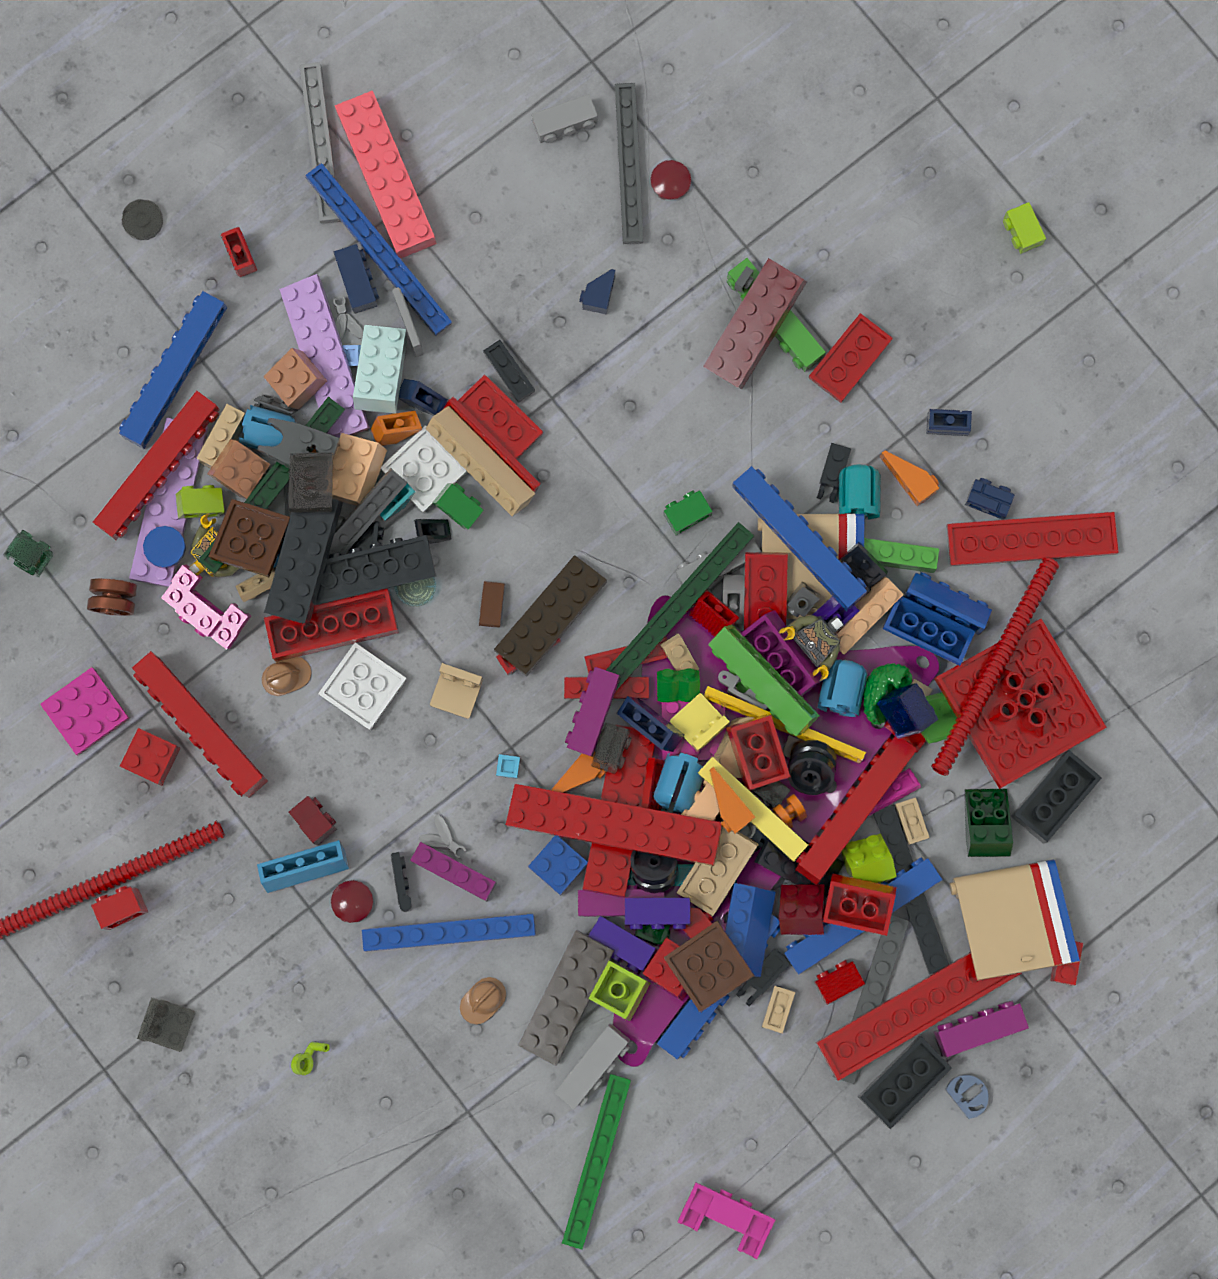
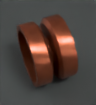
M105 578L90 580L89 591L98 596L88 598L87 610L106 615H134L135 604L128 600V598L136 596V584Z

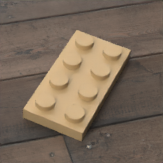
M722 827L715 866L695 863L677 893L684 898H690V902L713 916L755 851L758 843L739 831L736 834L733 831L728 833Z

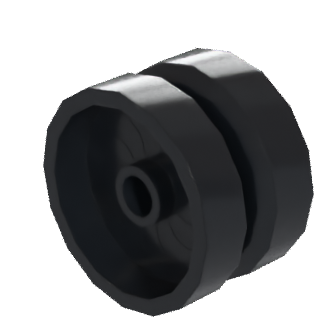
M807 740L797 744L791 752L790 764L788 766L790 774L788 781L791 786L798 792L806 795H819L828 791L835 779L837 756L834 750L828 744L818 740Z
M632 850L630 861L633 880L640 889L653 894L662 893L676 883L679 875L677 859Z

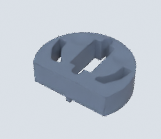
M959 1075L947 1084L945 1090L968 1119L979 1116L986 1109L989 1099L988 1091L984 1083L977 1077ZM961 1078L962 1081L958 1085L957 1092H955L956 1082ZM975 1083L977 1085L982 1084L980 1087L981 1092L968 1102L965 1100L961 1102V1098H963L962 1093ZM979 1105L983 1106L978 1110H969V1107H977Z

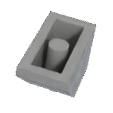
M724 575L723 604L739 617L736 624H744L745 575Z

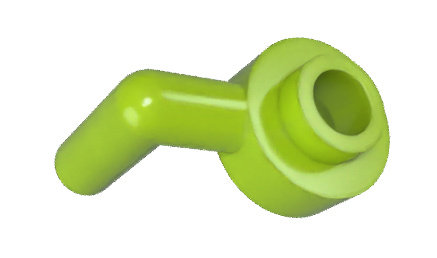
M310 1042L304 1053H298L293 1057L291 1061L292 1071L297 1075H308L313 1069V1053L315 1051L328 1052L330 1049L329 1044Z

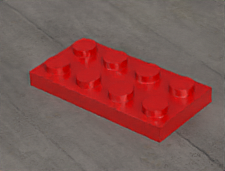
M860 313L808 378L842 403L893 338Z
M485 374L458 400L516 460L544 434Z
M745 552L744 631L763 615L774 610L786 625L788 553Z

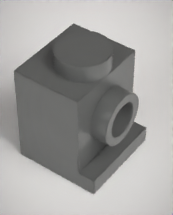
M801 582L787 600L788 611L795 617L799 615L806 616L814 604L819 601V594ZM804 600L806 604L799 606V601Z

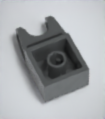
M269 418L267 421L268 425L278 430L282 434L283 439L277 446L259 445L257 451L287 468L326 481L340 443V438L299 423ZM314 448L318 454L310 457L308 450Z

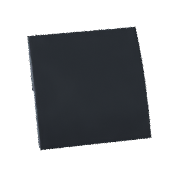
M859 542L839 559L841 563L845 562L851 568V574L856 579L859 577L866 584V594L871 591L872 586L888 573Z

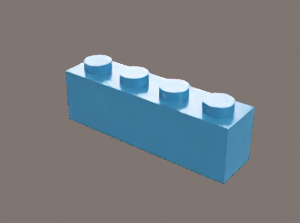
M339 840L257 864L260 882L267 893L349 869L345 850Z

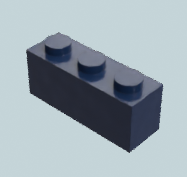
M357 244L333 251L354 314L378 307L376 300L379 299L376 287L371 288L369 282L373 280L370 269H365L363 262L367 261L363 249L359 250Z
M627 696L616 713L661 750L673 752L685 735L639 698Z

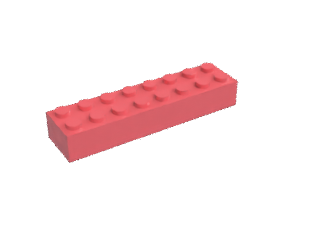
M373 90L335 105L339 120L398 257L401 259L436 245L433 231Z

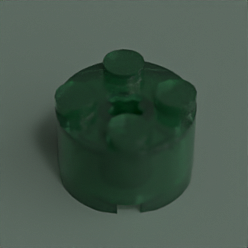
M22 530L16 534L3 555L7 560L10 557L13 558V564L32 576L36 574L39 578L53 558V552L48 544L41 540L39 543L32 539L33 536L30 533Z

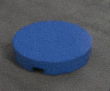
M160 526L147 534L143 543V551L147 560L154 566L169 568L182 560L186 551V545L183 536L176 529Z

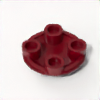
M675 160L659 163L653 169L650 177L654 192L663 200L678 199L688 193L690 189L691 174L681 162Z
M355 880L345 881L333 891L331 907L334 914L342 921L349 923L360 922L372 910L373 894L362 882Z

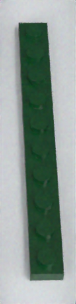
M328 396L305 426L328 433L345 409ZM314 448L308 450L309 456L313 452ZM276 462L244 503L267 510L297 471ZM214 540L198 562L216 574L224 563L209 558Z
M740 522L730 530L607 668L606 671L621 676L616 691L754 538V535Z

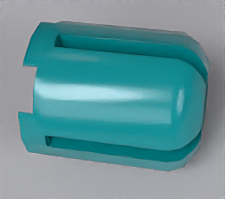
M863 464L851 465L842 469L839 474V514H864V518L868 517V520L880 518L881 474L878 469Z

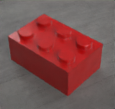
M766 714L726 727L743 784L748 790L790 777L771 715Z
M833 874L823 922L887 936L897 887Z

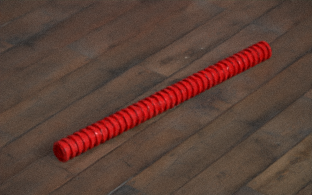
M1049 557L1042 558V563L1039 564L1036 574L1033 575V579L1030 581L1031 585L1027 586L1024 596L1021 597L1022 601L1018 603L1015 609L1016 612L1012 614L1009 620L1010 623L1006 625L1007 628L1004 629V634L1000 637L1001 640H998V645L994 648L995 651L991 653L992 656L989 657V662L985 664L986 667L983 668V673L977 679V684L974 685L975 690H972L971 695L968 696L965 707H962L959 718L955 720L956 723L953 724V729L949 732L950 735H947V740L943 743L944 746L940 748L941 752L937 754L938 758L936 757L934 759L935 763L931 765V768L936 773L943 776L949 775L948 770H951L952 764L956 762L955 758H958V753L962 750L961 747L965 745L964 741H967V736L971 734L970 730H973V725L977 722L976 719L980 717L979 713H982V708L986 705L985 702L989 700L988 696H991V691L995 689L994 685H997V680L1001 677L1000 674L1004 672L1003 669L1006 668V663L1010 661L1009 657H1012V652L1016 649L1015 646H1018L1021 635L1024 634L1027 624L1033 618L1032 613L1036 612V608L1039 606L1038 602L1042 601V597L1048 589L1047 586L1051 584L1054 578L1053 575L1057 573L1056 570L1060 567L1054 559Z
M216 820L213 825L210 823L208 827L203 826L202 830L196 829L195 833L190 832L188 836L185 834L184 838L181 839L179 837L177 841L172 840L171 844L166 843L164 847L161 845L158 850L155 848L153 852L148 851L147 855L141 854L140 858L135 857L133 861L130 859L127 864L124 862L122 866L117 865L116 869L111 868L109 872L104 871L103 875L100 873L98 877L93 876L92 880L86 879L85 883L80 882L78 886L75 884L72 889L69 887L67 891L62 890L61 894L56 893L54 897L49 896L48 900L43 899L41 903L38 901L36 905L31 904L30 908L25 907L23 911L18 910L17 914L12 913L11 916L7 915L5 919L1 918L0 939H3L4 935L9 936L11 932L13 934L16 933V930L21 931L22 927L27 928L29 924L34 925L35 921L45 920L47 916H53V913L58 914L59 910L65 911L66 907L76 906L77 902L82 903L84 899L89 900L90 896L95 897L97 893L100 895L103 890L106 892L108 888L113 889L114 885L119 886L121 882L126 883L128 879L132 880L134 876L137 878L139 874L144 875L145 871L150 872L152 868L157 869L158 865L161 867L163 863L168 864L169 860L174 861L176 857L181 858L182 854L187 855L189 851L192 853L194 849L199 850L200 846L205 847L207 843L212 844L213 840L223 839L225 834L222 826Z

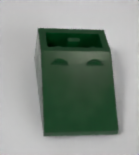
M965 789V828L968 857H1010L1013 847V835L1007 789Z

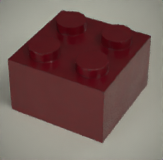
M781 885L779 909L781 935H824L825 922H823L826 908L824 885Z

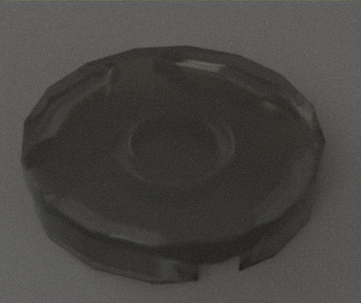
M137 199L130 202L124 208L122 225L126 233L132 238L149 240L161 231L163 215L153 201Z

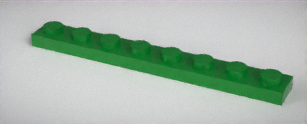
M610 1074L562 1244L583 1250L631 1083L630 1079Z

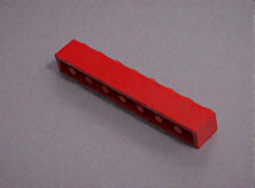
M196 390L94 519L93 523L117 541L118 538H122L128 531V525L132 521H136L140 516V510L143 506L148 505L153 500L154 492L165 485L166 477L169 473L174 472L179 467L180 459L191 452L192 444L195 440L200 439L205 434L206 426L217 419L218 411L220 410L218 406Z
M896 734L893 740L891 738L887 739L882 746L884 752L881 756L879 754L875 755L870 762L872 768L869 772L863 771L858 778L860 784L857 788L851 787L846 794L848 800L845 804L839 803L834 810L835 817L832 820L827 819L821 827L824 830L820 837L815 835L809 843L811 849L808 853L803 851L796 862L799 865L796 870L817 885L917 751V748Z

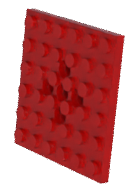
M1042 618L1028 625L1027 629L1024 630L1021 640L1018 641V646H1015L1016 649L1012 652V657H1009L1010 661L1006 663L1007 666L1003 669L1004 672L1000 674L1001 677L997 680V685H994L995 689L991 691V696H988L989 700L985 702L986 705L982 708V713H979L980 717L976 719L977 722L973 725L974 728L970 730L971 734L968 736L999 789L1107 728ZM998 643L962 662L960 666L957 665L934 678L957 718H959V713L962 712V707H965V702L968 701L971 691L975 690L974 685L977 684V679L983 673V668L986 667L985 664L989 662V657L992 656L991 653L995 651L994 648ZM1009 678L1016 682V687L1009 684ZM1038 687L1044 690V696L1038 693ZM1020 697L1026 699L1027 706L1020 702ZM1002 707L1008 708L1009 716L1003 713ZM1031 715L1037 717L1038 724L1032 722Z

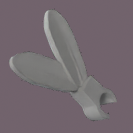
M342 296L344 300L342 305H337V300L334 298L333 303L339 314L335 324L341 341L343 340L346 327L355 337L362 339L363 329L347 314L345 297Z
M436 815L434 824L439 836L424 834L419 837V840L428 846L449 848L455 857L462 859L461 856L457 855L458 849H464V852H467L466 848L459 846L453 841L447 823L441 816Z

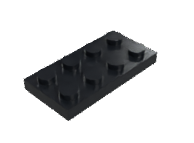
M766 837L754 861L755 863L795 885H816L796 870L799 865L796 862L799 856L792 861ZM803 840L808 845L803 851L808 853L811 846H809V842ZM839 859L834 861L817 884L825 886L826 898L829 894L832 875H838L844 864Z

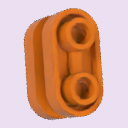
M794 794L786 799L787 807L783 808L778 804L772 809L773 813L790 829L793 828L792 820L794 818H797L799 822L807 818L805 808Z

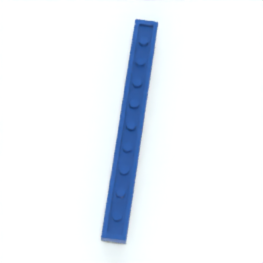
M321 163L307 173L305 178L395 288L399 287L401 289L404 299L432 333L436 336L451 325L452 321L326 167Z

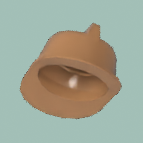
M300 657L275 662L263 672L262 685L266 692L271 695H285L304 687L309 682L311 668L308 662Z
M482 978L464 995L460 1003V1012L467 1022L471 1024L484 1023L503 1005L506 998V990L502 982L496 978Z

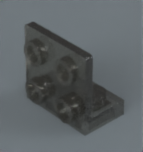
M151 997L137 1039L182 1052L196 1012L180 1005Z

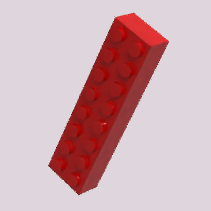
M150 651L132 667L136 672L133 675L135 679L144 687H149L147 692L158 703H163L161 708L168 716L177 719L174 723L182 732L184 731L186 734L189 733L191 735L188 739L200 750L203 748L205 751L203 756L213 765L217 764L219 767L217 772L227 781H232L233 784L230 786L241 797L245 795L250 798L268 782L263 774L156 654Z

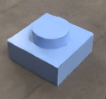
M342 345L349 366H358L361 345Z

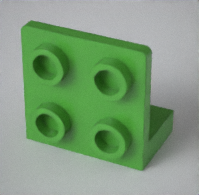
M943 693L911 700L912 721L916 724L925 740L930 744L947 739L946 737L950 735L949 732L953 729L952 726L956 723L957 717Z

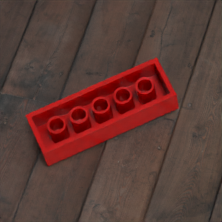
M388 589L314 606L309 625L274 615L264 617L271 654L275 662L399 633Z

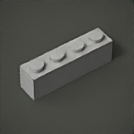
M754 538L715 581L745 566V552H761ZM707 551L696 556L697 560L689 564L686 561L677 567L678 570L675 575L681 585L709 555Z
M610 1023L554 1093L573 1109L578 1105L582 1107L589 1099V1096L586 1094L590 1089L596 1090L603 1080L600 1077L603 1073L607 1072L609 1074L616 1065L614 1062L615 1058L618 1055L623 1057L630 1048L627 1045L630 1039Z

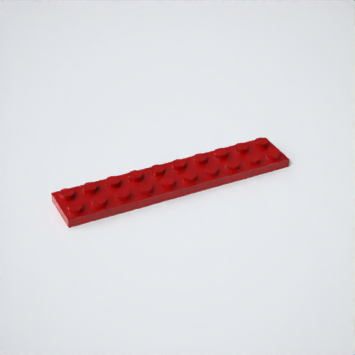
M514 784L505 824L507 827L715 866L723 827L721 822L520 784Z
M970 952L817 1041L816 1044L836 1080L839 1081L1017 977L1022 972L977 981Z

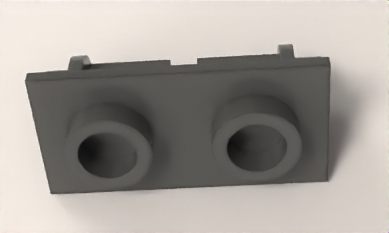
M268 395L258 396L254 399L255 402H258V404H254L256 407L290 416L298 411V409L288 407L284 401H281V403L274 401V398Z

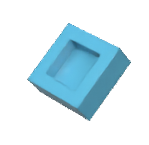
M499 754L496 776L517 779L520 757Z

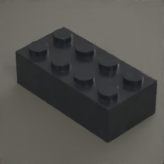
M1068 750L1059 758L1011 817L1041 843L1045 844L1102 777Z
M918 1036L858 1098L887 1128L891 1129L952 1067L922 1036Z

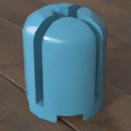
M250 405V410L247 409L242 423L244 438L239 437V443L257 450L259 445L277 446L281 443L283 436L274 427L268 425V419L275 418L296 423L295 419L290 415Z
M836 659L828 671V677L823 680L817 708L827 712V708H830V711L839 713L841 716H859L867 671L856 662Z
M669 752L654 792V798L661 807L668 810L680 774L685 775L673 810L676 813H683L685 809L689 810L695 802V794L700 790L703 781L698 772L703 766L697 763L698 758L684 753H680L679 756H669Z

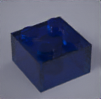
M917 683L894 689L877 703L897 738L921 733L938 720L934 708L929 704L923 690Z

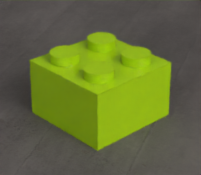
M881 833L870 835L861 840L851 841L841 852L844 866L851 878L879 883L897 877L892 855Z
M608 961L588 999L631 1021L650 982L614 962Z

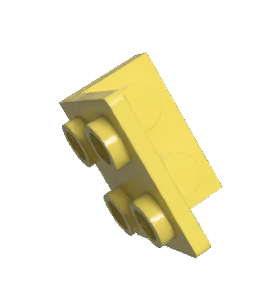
M701 693L670 719V723L685 734L683 737L697 753L730 723L725 716L722 717Z

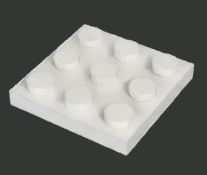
M426 425L381 466V470L385 474L392 468L416 491L411 501L423 514L433 505L432 502L447 483L454 485L467 473V470L425 429Z
M354 643L318 694L371 731L407 678L357 643Z

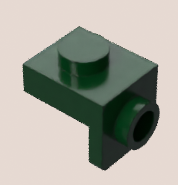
M643 925V929H636L634 936L656 946L662 945L666 938L669 939L670 925H664V929H651V925Z

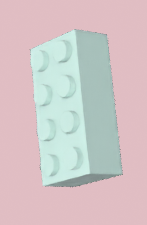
M364 325L353 393L355 410L396 414L407 345L406 329Z

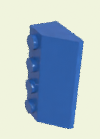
M920 572V574L915 573L903 597L974 630L977 635L985 629L992 612L988 608V604L980 600L975 602L969 599L970 596L962 591L955 592L944 582L936 583L931 580V576Z
M903 596L892 606L883 626V630L959 666L975 634L974 630Z
M734 883L725 932L754 975L761 977L776 892Z

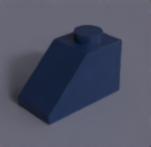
M610 269L586 285V290L581 291L579 302L582 303L583 310L607 315L616 276L615 269Z
M410 379L403 380L398 397L399 400L432 416L442 411L448 400L420 381Z

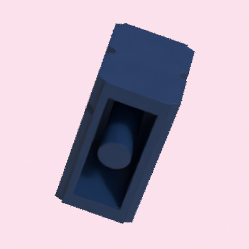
M929 409L927 413L926 434L968 436L971 432L972 411L963 410L960 412V410Z
M975 479L965 505L1004 520L1015 494L1011 493V489L1008 487L999 486L998 488L991 485L992 482L987 479Z

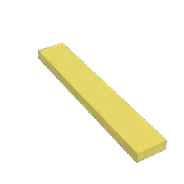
M712 757L698 774L713 787L709 770L714 767L755 816L750 822L786 856L794 861L808 845Z

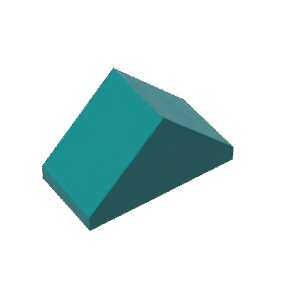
M407 483L381 512L380 516L386 521L403 510L416 491Z

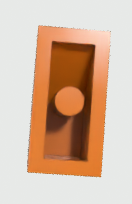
M416 410L377 416L371 427L375 442L382 446L397 444L422 430Z

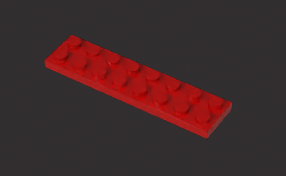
M1115 512L952 523L946 525L950 566L1042 560L1044 557L1061 559L1116 555L1119 553Z
M615 726L601 800L641 807L648 758H653L655 744L633 727ZM592 843L582 889L584 891L625 898L631 870L630 857L632 850Z

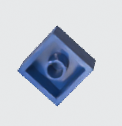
M554 836L530 863L528 868L561 896L585 869L588 862L559 836Z

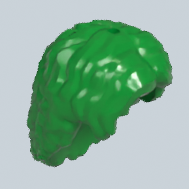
M887 663L873 669L870 676H868L863 693V706L867 719L874 725H881L887 718L889 719L897 704L905 697L912 683V674L909 668L901 664Z

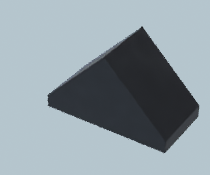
M448 519L414 520L417 537L427 535L429 544L452 540Z

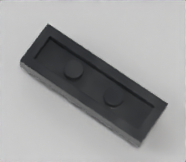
M501 340L483 350V353L517 402L535 392L534 387Z

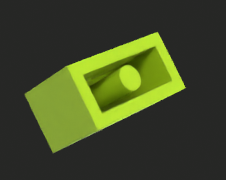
M1029 202L1006 212L1003 224L1007 231L1010 230L1012 244L1015 249L1019 250L1020 254L1044 244L1046 237Z
M205 485L200 489H194V486H184L175 494L178 519L201 518L209 513L208 517H219L224 513L222 488H215L214 485Z

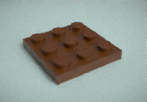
M231 499L209 558L270 577L283 544L290 517Z
M716 921L664 957L699 1012L704 1011L755 976L719 921Z

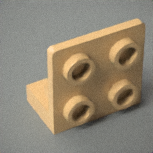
M442 663L439 670L440 676L430 706L469 719L483 678Z

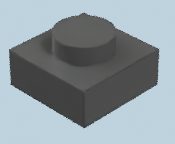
M746 266L736 281L734 289L742 293L744 288L749 289L754 281V278H752L754 270Z

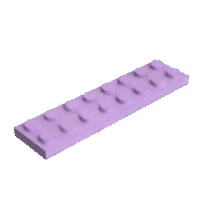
M312 275L279 289L299 350L307 355L327 380L314 394L318 407L329 396L345 409L344 413L327 434L340 438L341 433L353 436L370 429L365 411L354 409L353 393L355 381L319 275Z
M166 418L163 432L170 425L173 419ZM208 426L205 428V434L200 439H196L192 444L191 452L180 459L179 467L174 472L169 473L166 477L165 485L154 492L153 500L146 505L129 577L130 580L169 587L172 584L170 581L175 575L177 564L169 568L154 566L144 555L143 543L147 534L160 526L172 527L184 536L187 518L178 519L175 494L184 486H194L195 488L200 466L197 456L205 444Z

